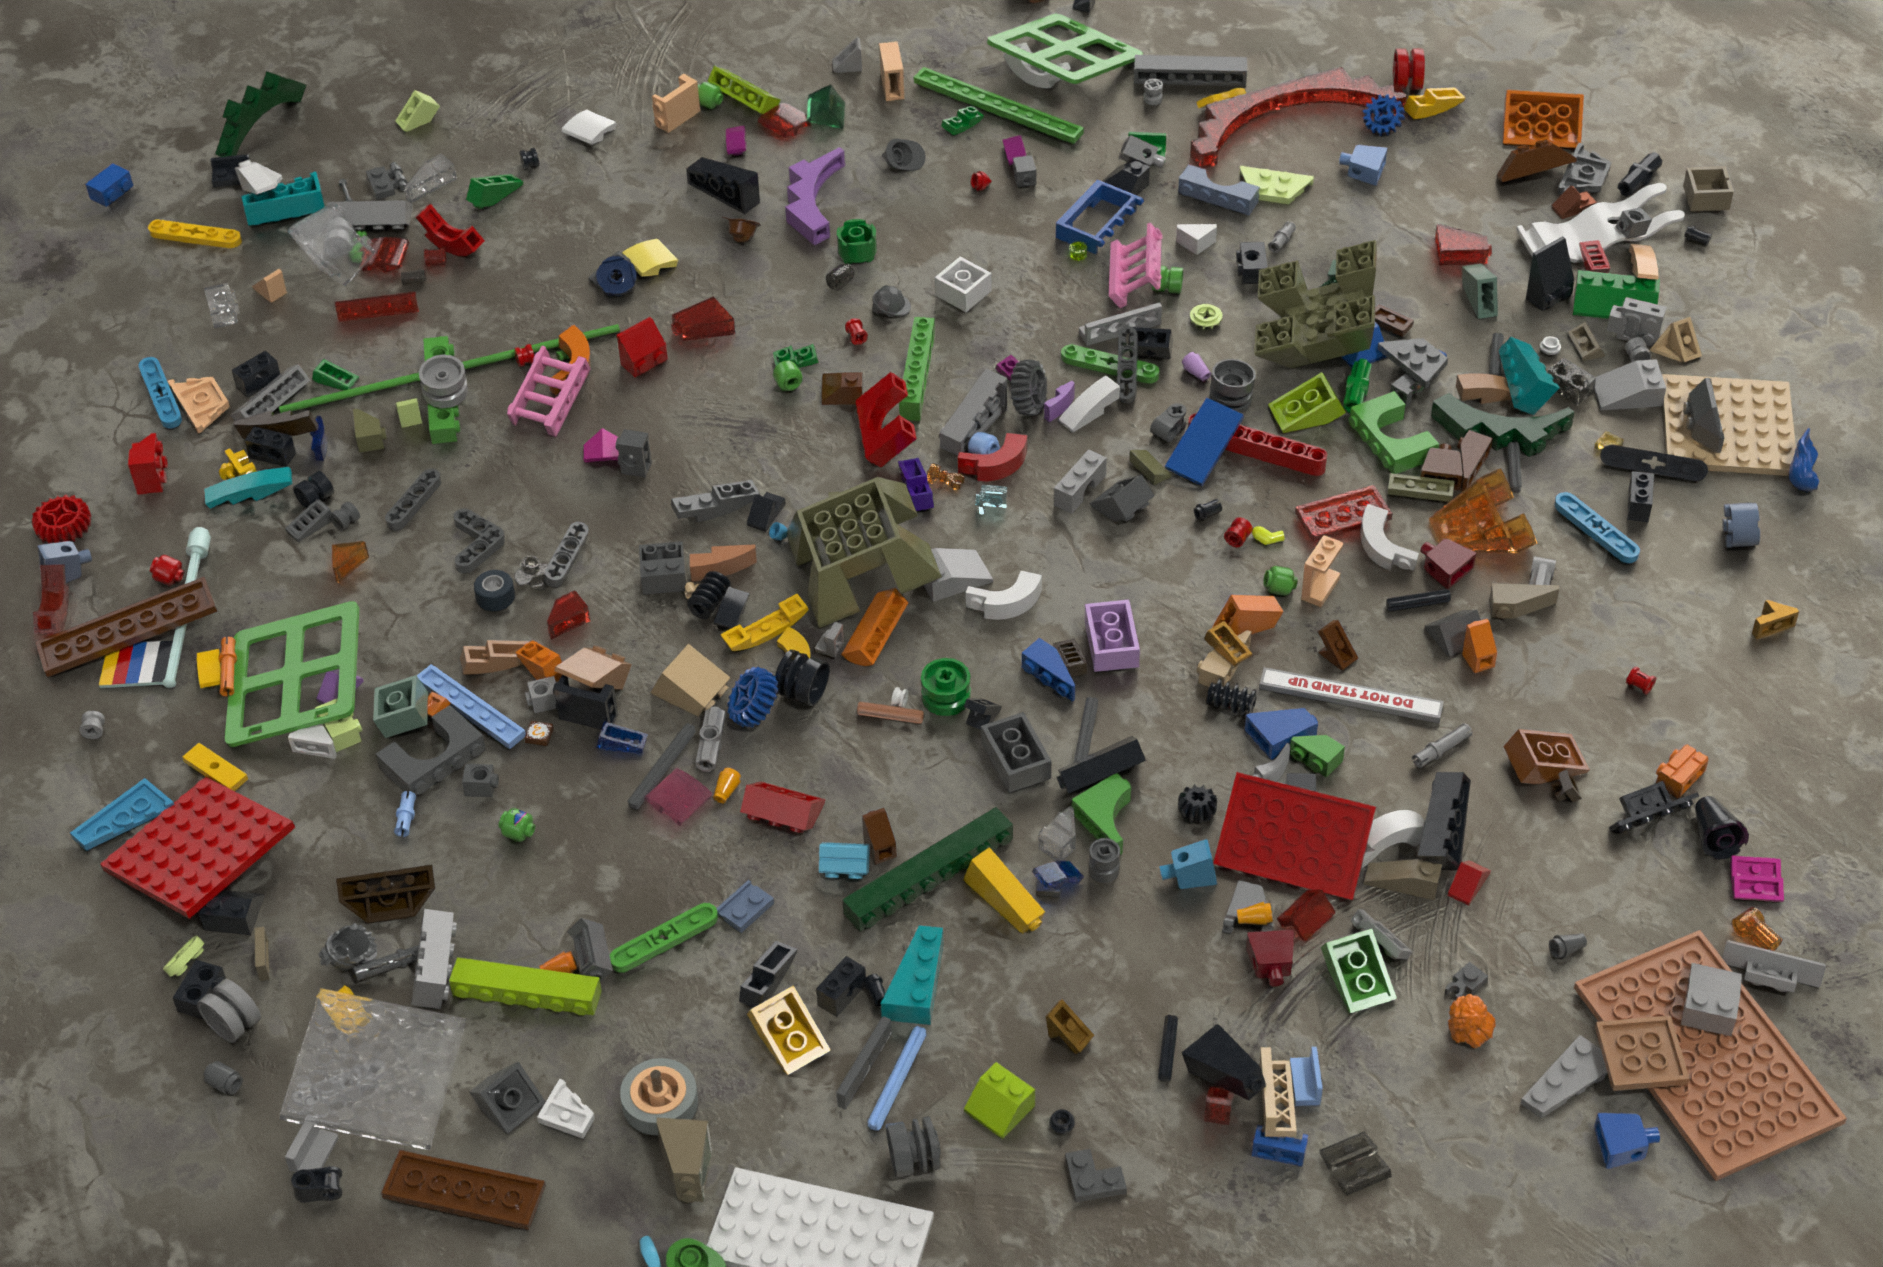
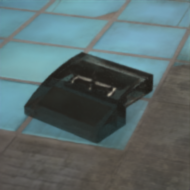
M1365 1131L1320 1149V1155L1325 1165L1346 1196L1392 1177L1390 1167L1379 1156L1377 1145Z

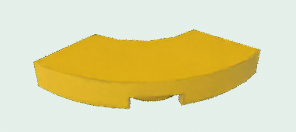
M1235 88L1198 100L1197 105L1198 108L1210 107L1247 94L1245 89Z
M787 627L777 640V647L784 650L785 653L790 649L799 651V653H805L810 659V648L805 638L793 628Z

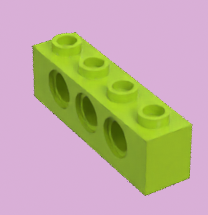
M717 66L713 67L707 80L709 83L718 85L722 92L762 114L772 117L781 100L729 70Z

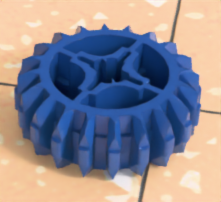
M752 667L750 670L747 669L744 674H741L740 679L735 681L732 693L728 697L730 701L727 703L729 707L727 713L730 714V718L738 725L747 728H753L755 725H759L761 720H765L766 715L770 714L771 707L774 706V700L777 699L778 681L776 676L772 675L768 670L759 667Z

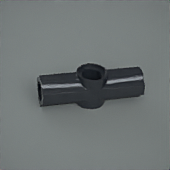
M1658 153L1648 154L1639 163L1634 162L1631 165L1627 175L1618 183L1617 188L1622 195L1627 197L1632 195L1641 185H1648L1653 174L1662 166L1663 160Z

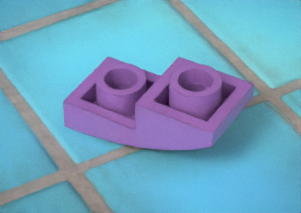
M1073 381L1057 388L1056 397L1044 403V418L1048 422L1060 416L1072 403L1075 393V383Z

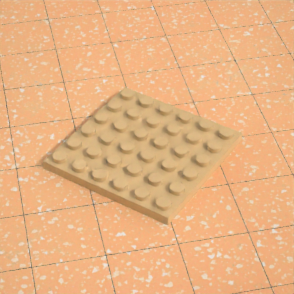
M1662 374L1666 385L1663 401L1666 454L1702 460L1707 464L1708 471L1789 476L1790 464L1796 449L1789 382ZM1705 378H1711L1725 437L1721 453L1714 452L1692 438L1691 431L1686 426L1687 415L1683 413L1684 402H1687L1689 393Z

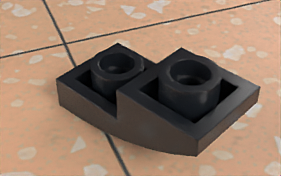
M728 587L714 620V625L728 630L737 626L741 614L745 610L750 593Z

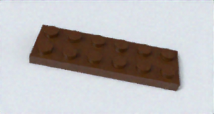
M399 1150L381 1195L383 1199L529 1230L546 1184L544 1180Z

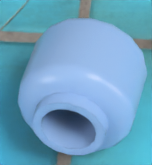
M985 432L975 433L968 442V450L972 454H991L1000 449L997 438Z

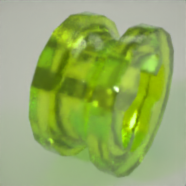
M1073 242L1070 245L1069 256L1071 259L1080 261L1087 257V245L1085 243Z

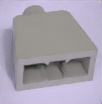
M1131 135L1125 140L1118 159L1126 162L1135 159L1149 167L1154 165L1162 168L1165 157L1156 154L1158 149L1156 146Z

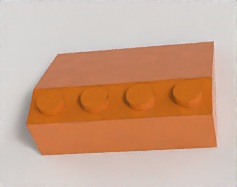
M1507 90L1504 100L1503 145L1532 146L1536 145L1537 141L1547 140L1560 148L1576 149L1578 143H1581L1584 94Z

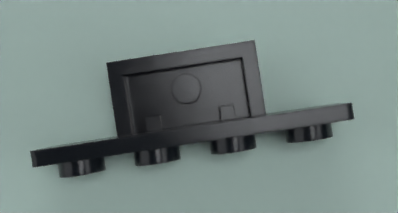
M1661 781L1620 797L1619 800L1627 819L1616 822L1609 829L1610 831L1616 829L1619 832L1633 828L1632 823L1639 821L1640 825L1654 820L1652 816L1656 814L1663 817L1673 813L1672 808L1679 806L1682 810L1694 805L1693 800L1700 796L1696 792L1672 801L1664 782Z

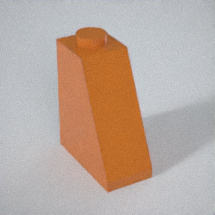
M1231 595L1213 627L1225 621L1237 636L1246 630L1251 631V634L1274 628L1284 611L1274 596Z

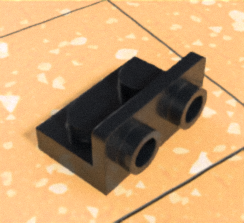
M249 155L211 158L213 188L241 185L235 168L240 167L239 163L250 160Z

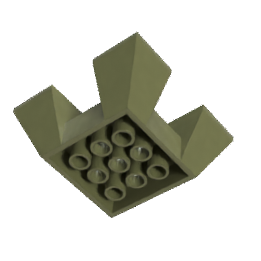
M1376 240L1336 250L1335 277L1338 283H1332L1327 286L1308 290L1298 260L1259 270L1258 299L1282 318L1256 325L1255 356L1289 368H1296L1370 349L1375 328L1376 298L1373 295L1377 260Z
M876 477L796 511L787 530V538L797 566L812 560L807 595L819 628L860 612L849 579L888 563L901 594L942 578L930 545L898 525L918 516L905 483Z

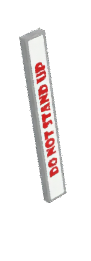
M1265 667L1259 684V689L1435 723L1440 722L1444 701Z

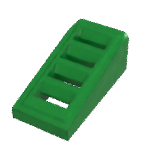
M325 359L313 370L312 381L340 390L351 389L359 380V376Z

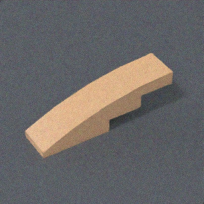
M1630 244L1629 252L1632 254L1631 263L1633 264L1632 273L1638 278L1658 280L1657 261L1652 247Z

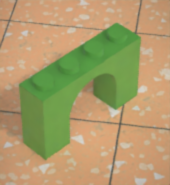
M1395 391L1351 407L1349 423L1360 434L1361 439L1369 445L1373 454L1379 457L1384 467L1388 468L1391 473L1398 474L1424 464L1429 449L1439 448V443L1429 431L1405 439H1395L1386 436L1379 430L1384 426L1404 419L1405 403Z

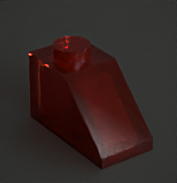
M575 590L555 600L547 621L551 640L590 621L588 606Z

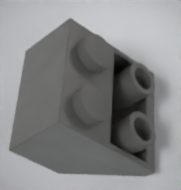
M683 541L639 545L643 595L686 591Z

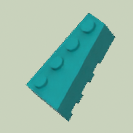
M1510 337L1500 347L1499 354L1514 408L1535 415L1559 389V386L1552 381L1553 377L1546 372L1545 365L1539 361V356L1531 344Z

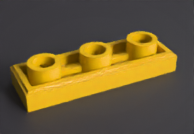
M200 743L182 756L186 764L207 778L233 791H236L248 780L246 773Z

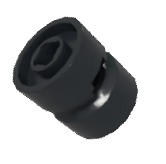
M317 471L309 476L307 481L303 480L295 485L293 492L299 503L307 509L316 500H324L334 494V488L328 477L323 472Z

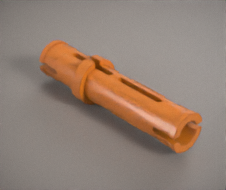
M226 637L222 638L221 653L219 654V662L221 663L220 694L228 697V689L230 696L234 694V666L237 656L235 653L236 640L233 637H228V644H226Z

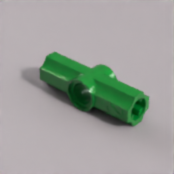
M1360 358L1358 361H1354L1351 375L1348 376L1346 396L1343 408L1348 413L1351 412V407L1363 403L1364 397L1367 396L1372 364L1367 359Z

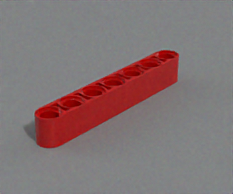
M1194 413L1189 417L1188 427L1197 413ZM1239 425L1225 448L1227 451L1313 476H1321L1326 471L1327 452L1324 449L1243 425Z

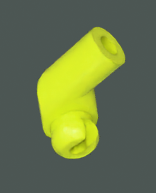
M1261 526L1254 527L1252 531L1253 537L1264 545L1285 540L1283 531L1271 533Z

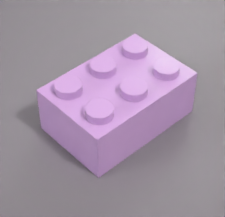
M1129 600L1085 604V627L1094 672L1139 667L1140 648Z

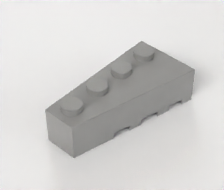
M985 369L947 424L941 429L939 433L940 448L957 456L959 452L966 453L970 438L977 432H985L1007 409L1006 377Z
M424 909L411 1001L413 1006L441 1009L442 1000H447L449 986L446 985V981L450 979L452 964H448L449 958L453 957L454 943H451V937H455L457 923L453 922L454 913Z

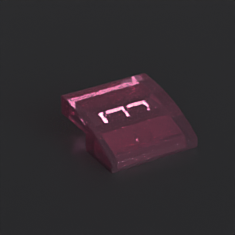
M676 768L647 794L645 799L661 814L665 812L681 826L712 797L713 793L695 778Z

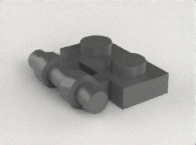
M396 162L390 164V170H386L383 166L366 171L367 179L377 200L395 195L394 190L396 189L401 191L407 189V180L402 175L403 171Z

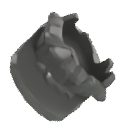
M354 923L350 926H344L331 934L327 939L325 947L318 954L321 958L320 964L325 966L331 964L340 970H351L354 966L373 961L377 957L375 937L371 936L372 932H366V928L362 925Z

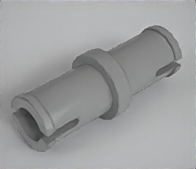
M1285 222L1284 226L1274 234L1273 240L1268 244L1271 252L1274 253L1275 251V253H1278L1281 247L1288 243L1291 234L1296 230V225L1293 222Z

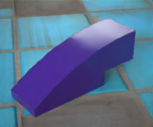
M919 458L898 461L902 481L906 484L916 511L934 508L933 493Z

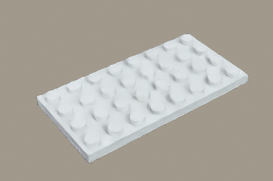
M735 1167L707 1246L720 1254L726 1266L919 1267L934 1219V1212Z

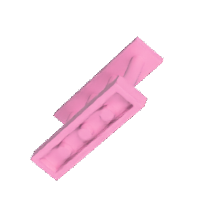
M1151 223L1147 224L1146 236L1127 246L1122 245L1118 239L1111 242L1109 297L1119 308L1127 305L1128 293L1148 283H1151L1156 290L1160 289L1162 233ZM1146 245L1145 250L1128 258L1129 253ZM1146 258L1145 263L1128 271L1129 266ZM1146 271L1145 276L1127 284L1129 279Z
M541 346L539 352L534 356L533 364L513 403L508 407L507 415L511 423L516 425L520 417L544 423L548 434L557 437L590 371L586 358L578 356L575 363L569 364L552 359L546 347ZM546 366L570 372L567 380L564 381L542 375ZM537 383L561 389L556 398L533 392ZM529 400L553 406L547 415L524 409Z

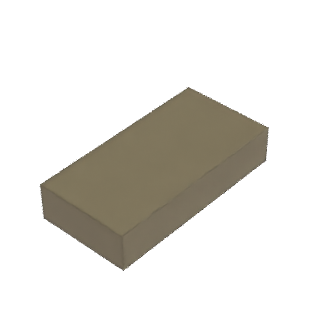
M265 927L255 928V967L260 981L270 980L269 940Z

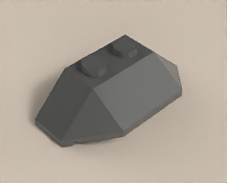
M1705 378L1689 393L1688 400L1683 405V413L1687 415L1686 426L1688 430L1690 429L1692 438L1714 452L1721 453L1725 437L1711 378Z

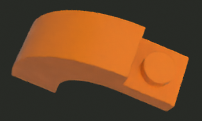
M572 325L559 335V347L570 357L571 361L569 364L575 363L578 356L586 358L590 366L588 341L585 335L575 325ZM561 370L551 378L564 381L567 380L570 372ZM550 386V391L554 395L560 393L561 389Z

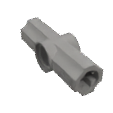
M711 706L710 709L706 710L703 727L700 729V742L695 765L702 772H711V770L716 769L718 753L722 748L721 737L726 713L719 707Z

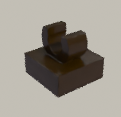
M1568 770L1558 773L1561 781L1554 782L1552 787L1555 791L1562 790L1556 793L1555 797L1559 801L1569 797L1573 803L1582 799L1576 780Z

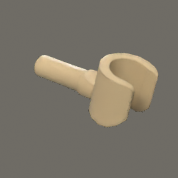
M686 583L684 594L687 599L691 597L699 584Z

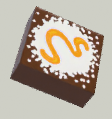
M531 721L525 735V743L548 746L554 730L553 724Z

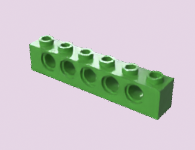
M914 317L903 376L908 396L899 402V415L906 420H921L935 340V318Z
M448 336L423 339L425 361L437 355L455 356L454 345L449 344ZM428 404L429 431L432 444L456 442L457 433H460L459 420H456V417H459L458 405L449 408H438Z

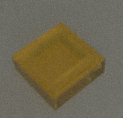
M1605 431L1595 442L1594 448L1601 451L1607 445L1623 446L1624 439Z

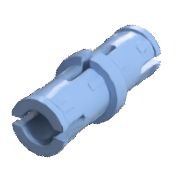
M407 791L401 794L400 807L396 810L397 822L394 833L401 837L402 829L404 830L403 837L409 835L411 820L414 819L415 812L413 808L416 794L409 791L408 798H406Z

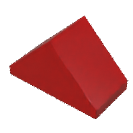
M1470 860L1461 862L1447 896L1469 906L1490 875L1491 870Z

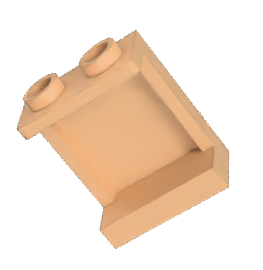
M685 74L679 77L680 87L663 98L656 94L652 96L655 125L667 133L700 112L697 81Z
M1323 535L1305 562L1301 600L1322 607L1340 579V573L1329 569V567L1343 548V542Z

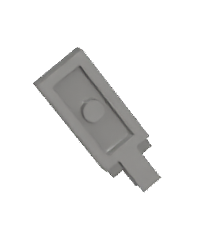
M1358 909L1350 921L1357 929L1373 930L1377 944H1381L1385 948V953L1395 960L1408 959L1413 951L1382 923L1375 921L1363 909Z

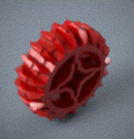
M65 494L63 497L57 495L55 499L49 498L48 502H41V507H36V512L32 513V526L35 534L42 542L46 541L48 544L71 540L75 542V538H82V534L87 533L88 527L91 526L92 515L88 505L81 498H76L75 495L68 497Z

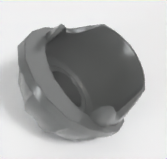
M883 286L881 289L876 290L872 296V310L877 315L884 313L889 317L905 316L911 309L909 300L895 286Z

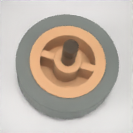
M656 1058L644 1061L628 1072L621 1085L620 1097L626 1120L632 1127L646 1134L658 1135L657 1118L691 1120L698 1107V1094L694 1076L686 1066L675 1060Z

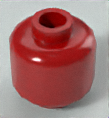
M165 554L155 557L149 570L152 573L153 580L167 586L180 582L184 576L181 561Z

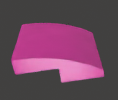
M1731 856L1730 868L1734 899L1784 901L1781 859Z

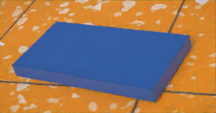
M1206 398L1167 461L1165 469L1203 486L1244 419V415Z

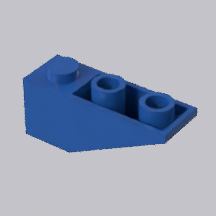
M1038 638L1022 652V668L1028 674L1038 678L1043 684L1055 689L1061 696L1074 701L1075 684L1057 649L1041 638Z

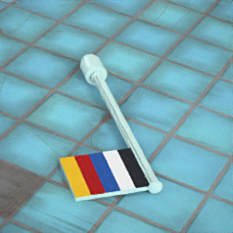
M202 527L194 528L189 534L186 553L191 558L185 584L196 580L200 559H204L208 555L211 536L209 531ZM187 624L176 627L172 641L138 642L105 655L99 687L164 685L166 688H174L176 686L175 679Z

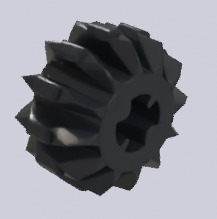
M1194 784L1192 788L1185 787L1184 792H1180L1178 797V810L1182 813L1183 819L1189 818L1191 823L1194 820H1198L1200 824L1203 819L1210 821L1212 815H1215L1217 811V797L1213 795V790H1206L1205 785L1197 787Z

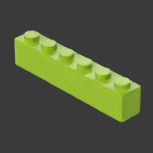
M457 957L449 979L452 995L459 998L468 997L485 1002L496 1001L507 1005L517 1004L530 1008L551 1009L555 1012H572L578 1015L594 1016L602 992L599 977Z

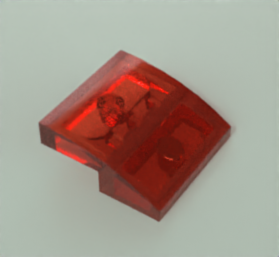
M783 103L765 112L758 118V123L786 138L797 135L799 128L812 125L813 118L788 103Z
M394 237L370 239L359 266L362 271L380 267L383 273L400 269L410 242L407 239Z

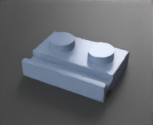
M748 880L716 908L718 917L721 916L726 923L742 933L774 904V898L758 886H753L751 881Z

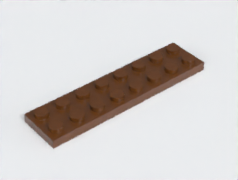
M205 577L35 641L44 672L47 677H50L218 611Z

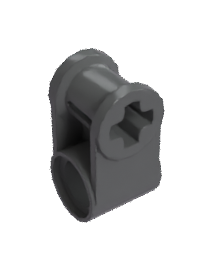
M1180 403L1170 405L1160 416L1154 419L1150 426V432L1166 442H1171L1186 427V420L1184 418L1186 407Z

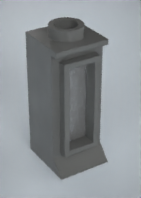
M580 918L567 931L574 941L580 974L599 977L601 982L613 971L602 924Z

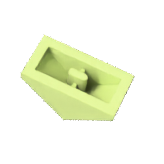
M417 398L395 404L402 428L422 423Z

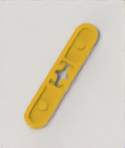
M160 219L153 220L148 225L150 236L157 239L222 248H236L242 242L240 232L233 229Z

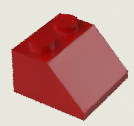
M651 317L617 334L620 363L634 377L668 360L666 343Z

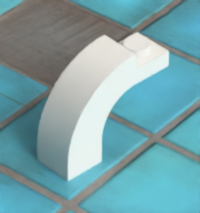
M1027 43L1015 45L1027 52L1032 53ZM1007 53L1003 55L1011 70L1030 85L1039 88H1051L1057 81L1062 80ZM1068 62L1056 64L1068 71L1071 69Z
M1367 504L1360 531L1361 542L1367 555L1376 564L1389 571L1393 564L1402 569L1414 571L1419 553L1391 543L1383 531L1388 510Z
M1020 571L1016 583L1004 591L995 592L968 586L966 590V607L984 611V618L1000 620L1019 616L1028 611L1037 602L1042 591V575Z
M1399 810L1387 813L1373 820L1362 868L1391 845L1405 842L1416 847L1421 843L1425 825L1422 816L1411 810Z

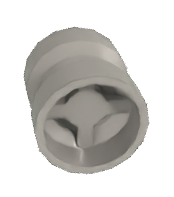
M1148 79L1145 81L1144 102L1146 104L1158 105L1162 102L1163 83L1160 80Z
M1640 337L1630 339L1625 345V350L1630 356L1631 362L1650 360L1652 357L1649 349L1646 348L1644 339Z

